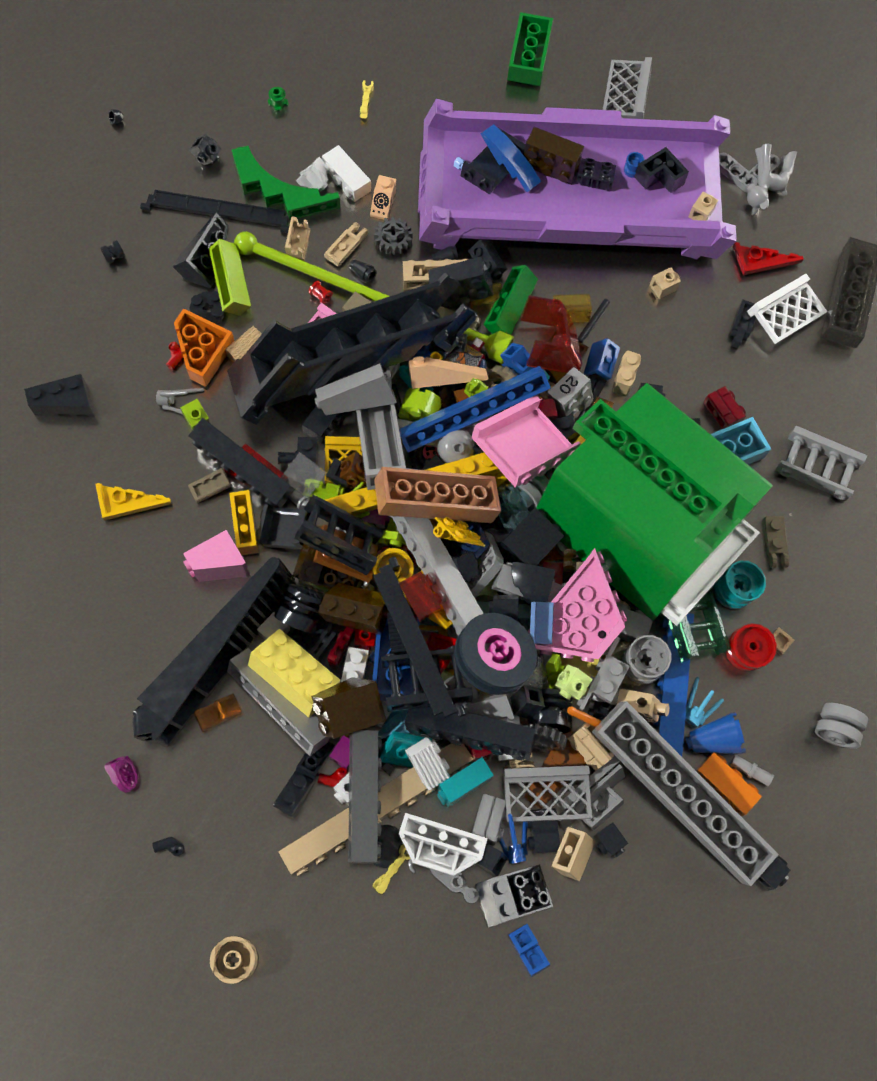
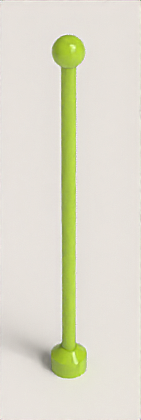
M244 231L235 237L234 243L242 255L256 253L354 293L356 291L371 301L389 297V295L260 244L250 232ZM468 328L463 333L468 335L467 340L473 342L476 337L485 343L484 347L488 358L501 364L504 361L500 354L514 341V336L502 331L487 336Z

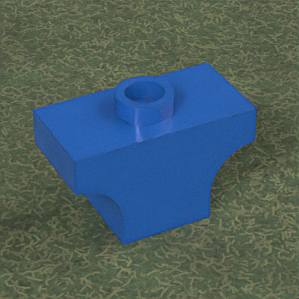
M512 343L500 354L504 361L501 365L504 367L508 366L511 370L514 369L516 374L519 375L539 365L537 359L532 357L525 347L520 344Z

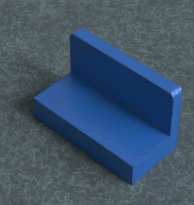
M608 338L593 343L583 374L589 376L596 373L605 380L611 379L620 347Z

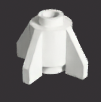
M318 157L313 164L299 173L301 176L296 180L297 183L305 188H318L320 192L328 186L326 183L328 177L323 160Z

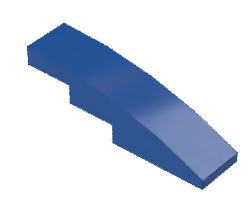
M494 124L480 133L498 164L501 165L503 163L511 177H517L526 192L542 182L521 151Z

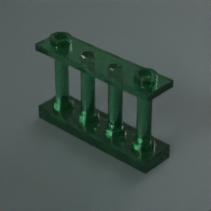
M711 588L699 600V603L690 610V612L702 610L705 622L689 624L687 616H685L676 626L668 619L681 662L698 656V651L714 648L716 656L731 650ZM708 629L712 641L695 643L692 632Z

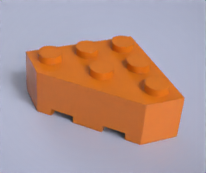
M183 308L175 320L174 326L185 366L191 380L207 387L226 358L225 349L234 342V337L231 331Z

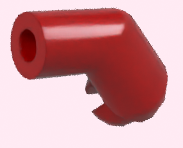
M171 342L168 346L172 357L166 363V366L171 370L183 359L180 345L177 342Z
M339 767L331 775L319 773L317 783L335 787L348 774V771L344 767Z

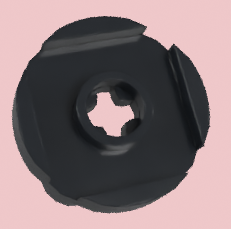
M217 291L202 292L191 298L190 312L219 325L224 316L227 315V312L222 311ZM208 306L213 307L211 312H207L204 309Z

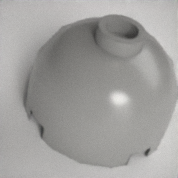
M461 428L439 438L437 445L439 457L445 463H450L473 456L475 452L473 449L474 440L471 438L472 435Z

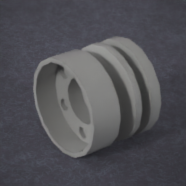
M644 635L637 638L625 650L622 657V662L630 666L626 676L638 684H649L656 681L670 666L671 651L668 645L661 638L654 635ZM643 658V661H647L648 664L645 665V663H641L640 660Z

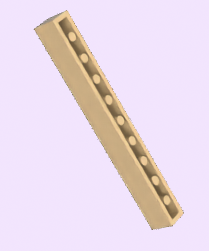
M451 743L438 753L440 759L444 758L448 763L450 769L447 772L450 777L473 762V758L464 744L454 745ZM414 767L382 786L381 792H378V801H381V813L378 814V823L382 824L381 820L387 816L389 818L394 817L401 812L399 808L404 805L408 807L418 801V796L423 793L428 795L435 791L436 787L428 790L421 782ZM349 808L278 851L291 875L297 874V876L304 874L309 870L307 866L314 862L317 865L328 858L326 854L333 850L336 853L346 847L345 842L348 841Z

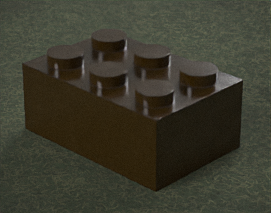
M533 127L525 144L524 157L535 171L572 185L580 167L584 146Z

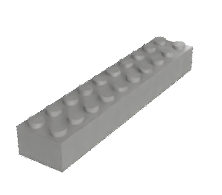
M627 701L619 702L592 731L742 884L752 886L779 855Z

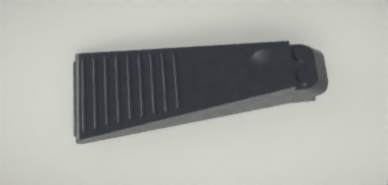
M270 558L137 698L143 704L138 706L133 712L134 738L141 741H154L165 747L171 744L180 730L227 674L229 661L248 648L258 635L257 629L273 612H276L279 603L286 601L282 595L283 593H290L286 590L287 584L297 585L295 578L280 558Z

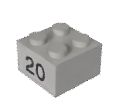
M574 367L547 392L548 398H554L559 418L574 415V418H577L580 412L585 407L590 406L593 401L591 380Z

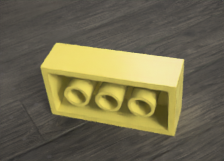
M281 629L273 633L250 654L248 666L308 718L315 713L312 696L340 683L338 677Z

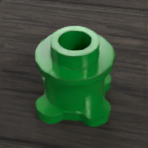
M273 87L269 90L268 104L272 105L275 111H281V108L288 106L289 103L285 99L286 93L283 88Z

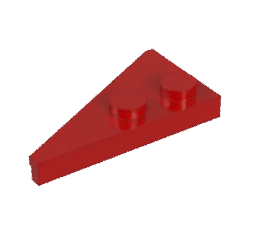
M735 242L732 246L743 275L799 264L804 260L803 256L797 254L778 253L779 250L759 248L754 245L750 248L741 246L739 242Z

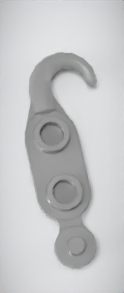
M411 859L408 860L409 869L412 873H416ZM430 869L432 874L449 890L463 893L466 902L475 903L478 900V891L475 888L467 887L463 874L459 873L452 876Z

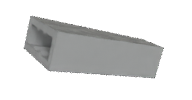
M380 364L315 389L317 395L315 403L318 409L322 408L325 415L397 403L393 389Z

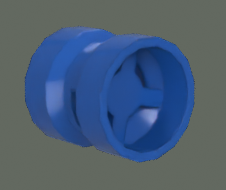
M632 152L627 156L624 166L625 175L635 178L638 164L644 161L642 154Z

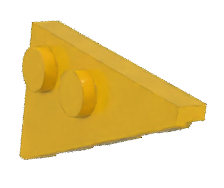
M100 483L95 484L103 520L172 504L170 498L156 494L154 496L145 494L142 491L124 490L116 486L113 488L103 486Z

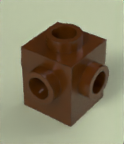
M354 452L342 462L339 478L346 480L349 485L355 487L361 482H365L366 477L363 457Z

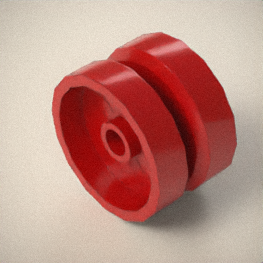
M753 623L735 630L725 642L727 659L734 667L743 671H752L766 666L773 660L777 649L775 637L770 630L760 624Z

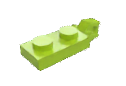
M552 653L545 668L549 688L559 689L555 686L559 674L564 671L566 666L562 665L560 655Z

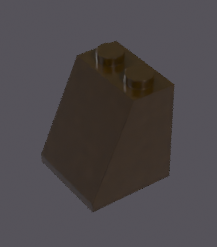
M351 677L312 696L313 710L317 714L318 728L323 736L337 738L387 721L376 681Z

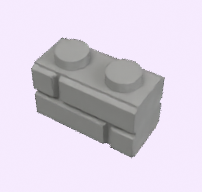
M487 794L482 796L472 834L488 838L487 844L495 846L497 840L501 841L504 829L500 827L502 820H507L505 800Z

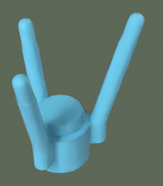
M699 677L695 679L686 706L685 721L694 727L703 725L705 720L724 702V699L721 698L705 713L703 709L714 694V691L711 690L700 707L694 706L691 708L700 680Z

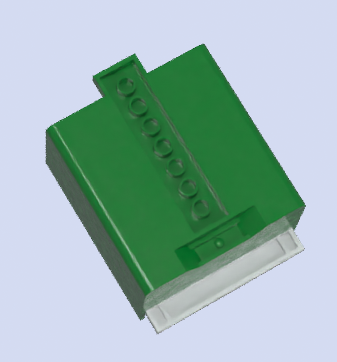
M646 383L617 411L600 399L575 422L573 429L586 440L556 468L536 509L542 510L552 524L555 523L561 528V533L564 537L560 541L569 549L576 550L581 560L585 561L594 548L596 552L601 551L605 563L601 564L604 572L608 570L612 582L609 584L647 617L654 621L662 613L677 626L758 536L760 532L745 521V519L773 485L661 393Z

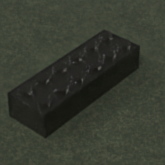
M850 237L842 249L821 335L822 339L857 348L864 339L877 285L876 244Z

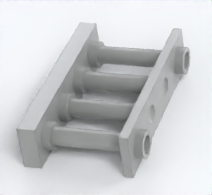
M795 426L788 437V440L793 441V446L787 461L782 460L775 471L780 472L783 476L792 477L832 494L837 499L847 500L854 492V490L847 488L854 468L859 469L867 455ZM801 445L811 449L804 469L793 465ZM818 453L829 457L822 477L811 472ZM836 460L847 465L840 484L829 480Z

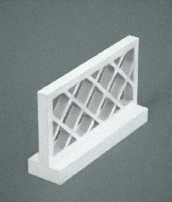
M807 274L755 303L747 311L750 317L756 316L775 344L827 312L807 282L810 278ZM804 289V291L808 295V299L801 297V290ZM789 298L796 300L795 306L788 304ZM800 301L807 303V310L800 308ZM776 305L784 307L783 313L776 312ZM811 306H816L819 313L812 312ZM788 309L795 311L794 317L787 315ZM799 313L806 314V321L799 319ZM762 314H770L771 320H766ZM775 316L782 318V325L775 323ZM787 320L794 322L793 328L786 326ZM774 328L781 329L780 337L776 335Z

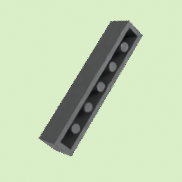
M358 730L350 733L348 863L374 864L377 862V858L381 857V846L377 845V839L381 835V823H378V814L381 813V801H378V792H381V779H378V771L381 770V758H378V749H381L382 740L381 737H378V731Z

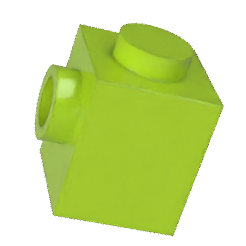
M198 399L180 407L183 416L192 430L202 418L209 422V417Z

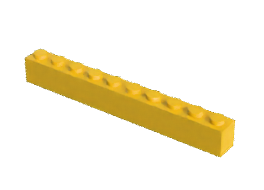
M485 453L426 469V471L483 476L501 472ZM367 487L325 499V501L354 516L378 509L376 489L367 490Z

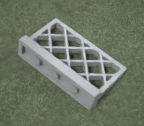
M645 57V61L611 60L603 110H607L613 105L617 109L615 111H621V118L644 119L652 71V57ZM614 66H622L624 69L617 72ZM634 67H641L636 73L631 70ZM628 72L631 76L624 79L621 75ZM618 78L621 83L615 86L612 81ZM635 79L638 84L632 87L629 82ZM625 85L628 90L622 93L619 89ZM616 92L619 96L612 99L609 95ZM633 93L636 97L629 100L626 96ZM623 99L626 104L620 107L617 102ZM630 106L634 111L633 113H626L624 110Z
M589 766L504 769L503 780L505 785L507 822H509L508 814L511 813V807L516 802L525 812L521 817H513L514 822L592 819ZM564 781H572V782L568 785V784H567L566 782H564ZM575 781H584L585 790L581 795L570 787ZM554 782H560L566 787L559 796L549 788ZM518 783L524 790L516 798L510 792L509 784ZM533 783H540L545 788L538 797L528 789ZM567 790L577 797L571 806L561 799ZM525 791L535 799L528 808L518 800ZM546 791L556 798L550 807L540 800V797ZM510 797L514 800L511 805H510ZM580 800L586 805L587 814H578L572 807ZM557 801L561 802L568 809L563 815H557L551 810ZM536 802H539L546 809L542 816H536L530 811ZM570 811V812H572L574 815H566V814ZM548 812L552 814L551 816H545Z

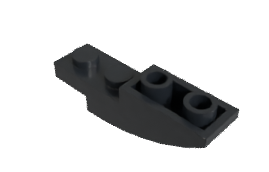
M328 742L311 756L307 753L304 754L295 772L275 800L273 805L275 808L290 816L294 814L318 778L335 745Z

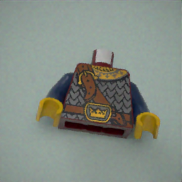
M477 337L470 346L466 344L465 352H433L430 355L432 359L485 368L487 372L486 357L480 353L485 343Z

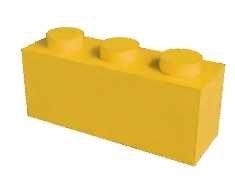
M250 491L229 493L236 547L241 555L259 553Z

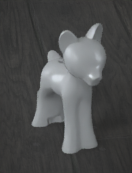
M763 144L762 147L755 149L758 162V186L749 184L746 188L748 192L747 201L753 207L752 216L760 208L766 210L769 207L768 190L780 192L784 196L787 195L786 187L789 176L793 171L797 151H792L782 156L781 171L779 174H774L771 172V144Z

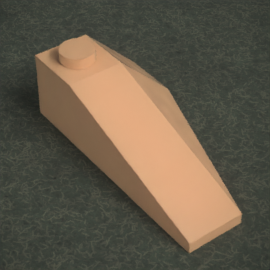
M415 357L409 360L412 389L467 383L473 378L480 381L488 380L485 368L424 357Z

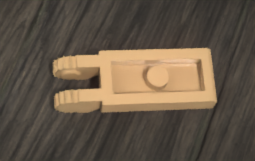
M354 222L325 252L324 257L339 267L366 238L368 230L364 228L356 236L355 233L360 225Z

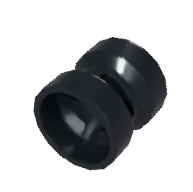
M117 240L113 241L110 246L100 248L109 265L118 258L126 257Z

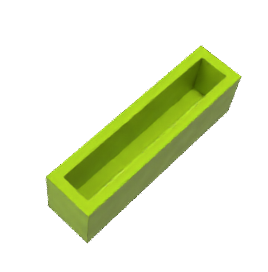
M219 239L209 248L222 311L240 316L251 307L238 247L235 243Z

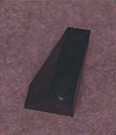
M214 213L180 254L173 268L187 281L209 288L212 287L216 279L209 248L219 239L226 241L229 225L217 213Z

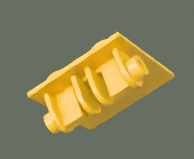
M448 517L444 519L434 518L439 522L433 529V534L436 537L485 547V544L479 540L480 536L468 529L469 526L461 520L453 521Z

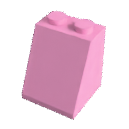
M227 530L183 553L186 558L183 563L191 577L196 576L199 582L240 578L250 575L246 562Z

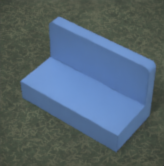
M531 602L530 635L534 644H552L553 602Z

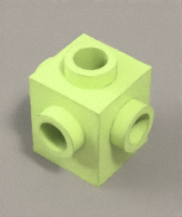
M567 665L564 671L559 674L555 686L561 690L559 694L568 700L571 697L580 700L585 695L587 687L593 679L580 669Z

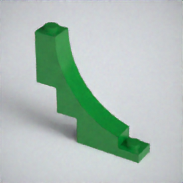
M249 146L231 150L244 195L262 191L266 207L284 204L289 221H291V217L300 219L341 208L338 192L320 196L318 188L298 187L285 183L273 177L259 165L252 155Z

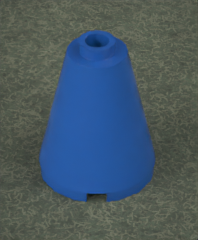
M736 712L690 731L689 737H686L688 749H693L694 753H746L745 748L741 749L744 738L739 719L734 720V717L737 716Z

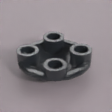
M381 825V835L377 839V845L381 846V857L377 858V862L374 863L378 867L388 868L400 855L399 848L403 845V842L399 836L400 830L395 826Z

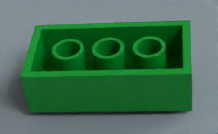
M520 12L507 80L537 86L541 85L553 18Z

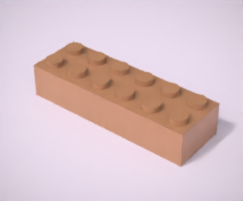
M382 467L374 479L379 515L434 519L435 517L444 519L448 517L457 521L492 523L501 512L495 476Z

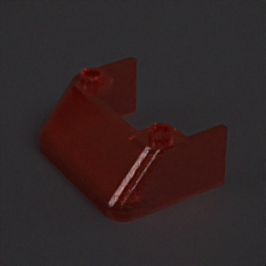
M528 295L520 321L553 326L556 328L557 335L553 337L552 343L535 340L526 363L527 366L535 368L540 366L542 369L566 373L574 367L580 371L582 359L576 327L564 304L558 299Z

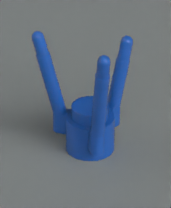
M510 813L508 814L513 845L508 846V851L503 837L499 842L504 854L509 858V863L512 864L526 861L525 855H528L526 822H523L521 847V844L517 843L514 821Z

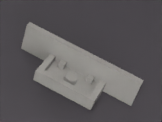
M616 637L614 642L605 651L608 653L605 659L600 658L595 668L598 670L596 677H590L593 680L587 687L589 688L587 694L582 696L576 704L580 706L579 710L583 711L591 694L608 703L612 702L630 667L612 657L620 640L619 637Z
M620 764L616 768L609 770L600 782H596L591 787L592 819L582 820L593 831L624 804L623 799L612 790L615 785L625 778L623 767ZM580 800L572 807L578 814H587L586 805ZM568 809L562 811L560 815H563ZM569 811L566 815H574V814ZM575 820L558 821L561 828L565 830Z

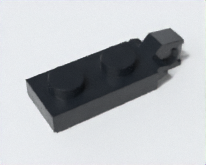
M742 299L731 329V336H734L732 347L739 348L742 340L746 341L749 337L756 316L750 317L747 311L755 303Z

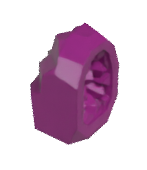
M128 756L118 757L104 765L113 784L120 791L127 793L136 787L138 775Z

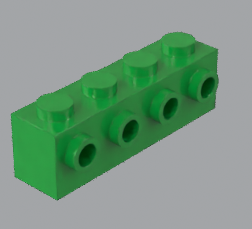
M526 265L512 267L483 324L492 334L498 331L512 334L535 288L538 278Z

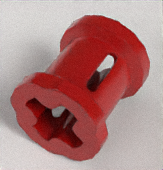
M320 281L314 282L308 291L311 296L314 295L323 304L328 303L333 295V292L326 290Z

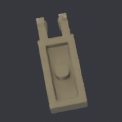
M765 516L763 524L770 568H776L777 555L781 557L782 568H788L789 555L784 516Z

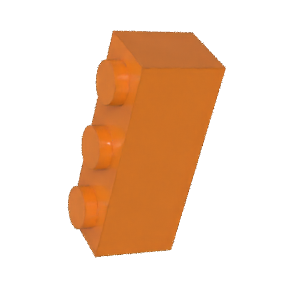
M712 753L695 771L741 817L745 816L762 797L758 793L759 790L753 784L747 783L738 770L728 766L723 756Z

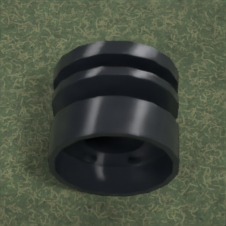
M288 583L286 590L290 593H283L282 596L289 604L279 603L274 617L291 627L313 633L319 620L312 612L318 613L320 608L318 605H321L324 597L308 587Z
M541 689L545 707L533 718L528 719V725L547 724L557 728L559 732H562L561 734L571 732L572 715L567 713V709L572 706V697L570 700L559 694L560 689Z

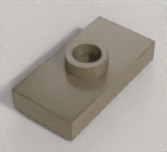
M224 468L188 485L197 503L232 486Z

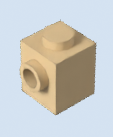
M702 192L692 206L688 217L692 220L707 221L714 212L718 199Z
M671 267L654 275L650 287L658 299H661L677 291L681 280L678 273L674 272Z

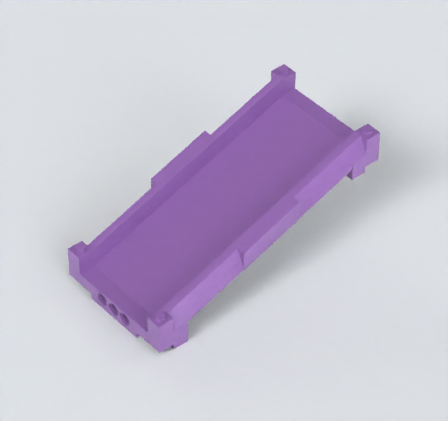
M436 99L424 119L418 213H420L419 240L433 243L434 248L441 250L450 245L454 247L460 238L681 248L682 256L698 259L700 256L717 259L737 241L736 225L722 221L718 147L730 135V121L716 115L708 122L621 118V111L546 107L542 115L453 111V103ZM494 124L497 128L499 127L524 144H526L533 127H537L583 145L582 158H592L599 162H610L616 165L612 189L608 190L599 189L600 181L597 188H595L597 180H593L592 187H590L592 179H590L588 186L579 185L580 183L576 182L578 172L571 185L535 171L542 182L530 191L526 192L518 178H512L509 173L489 195L460 176L462 169L459 170L454 167V161L457 157H460L466 162L471 163L487 146L480 133ZM667 147L689 171L685 184L670 193L660 181L645 190L636 178L625 175L624 166L627 156L632 152L642 154L645 160ZM702 192L718 199L715 210L707 221L692 220L688 217L692 206Z

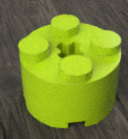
M409 388L404 396L398 417L402 420L418 421L440 411L442 405L441 398L429 390L421 392L419 391L420 388Z

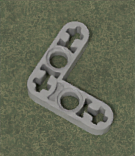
M719 153L720 172L744 192H747L746 188L749 185L746 183L750 182L758 186V175L756 174L758 164L748 171L729 154ZM771 154V172L774 173L780 164V159L778 156ZM737 170L740 174L734 175L731 171Z
M485 530L484 532L490 545L480 556L482 563L478 566L479 575L472 577L473 580L466 583L474 598L481 593L499 572L504 561L493 535Z

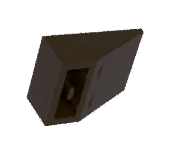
M303 543L292 575L293 577L331 589L337 583L357 587L359 579L314 562L316 550Z

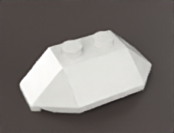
M405 813L399 836L412 863L452 876L459 874L482 860L488 839Z

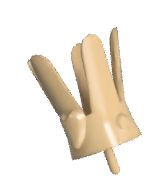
M509 759L510 765L504 766V768L510 767V769L535 768L533 761L522 762L516 759Z

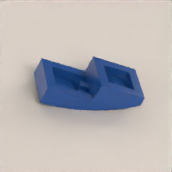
M528 924L509 934L516 951L531 977L550 966Z

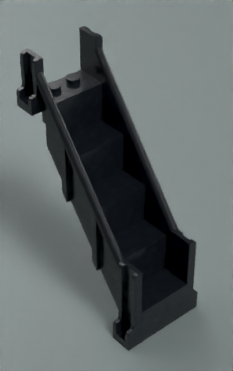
M444 273L435 282L291 329L273 320L241 359H236L227 370L241 418L257 425L267 414L268 407L304 394H308V396L316 394L315 389L377 364H380L383 369L411 360L423 345L428 346L432 340H434L437 346L450 353L458 345L459 337L477 319L478 315L474 310L462 304L455 313L444 317L440 316L437 310L461 285L459 281Z

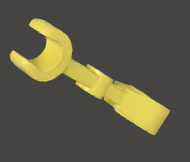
M364 80L362 82L364 95L362 97V106L360 107V118L367 119L369 95L374 89V83L371 81V85L366 86V81Z
M404 844L400 846V855L389 866L388 871L374 881L373 888L378 893L383 894L386 891L391 880L390 878L397 873L404 860L411 859L408 853L404 854L406 850Z

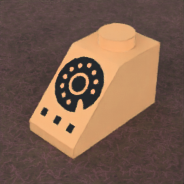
M379 175L374 189L370 217L382 220L384 218L388 219L396 194V179Z

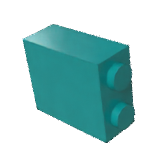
M482 757L440 783L437 797L442 805L447 804L448 807H451L489 783L494 775Z

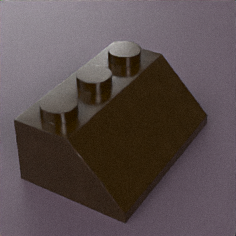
M337 583L325 593L318 611L325 621L378 635L382 634L387 621V613H389L381 593L342 583Z

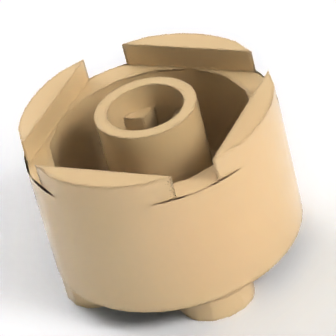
M236 936L221 940L214 947L210 956V967L215 976L222 982L229 984L240 983L251 977L258 962V955L254 945L249 940ZM234 953L239 958V962L235 963V966H233V962H229V958L233 957Z

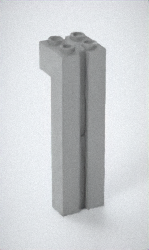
M383 368V371L392 387L390 368ZM394 404L356 410L367 490L375 489L374 479L382 467L406 469Z

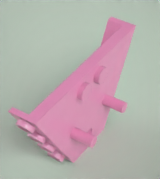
M594 548L584 563L552 600L554 603L552 644H535L536 649L541 650V654L552 655L553 652H558L564 658L573 659L575 655L581 656L582 661L594 662V659H599L625 628L624 622H627L624 610L619 611L616 604L620 602L616 590L611 591L609 583L612 582L608 570L604 572L601 564L605 563L601 551L596 552ZM604 630L606 637L600 638L598 632Z

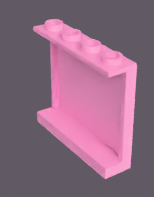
M537 395L475 425L471 437L515 488L522 484L526 485L534 477L544 475L551 468H557L580 446L579 441L571 444L538 408L541 400Z

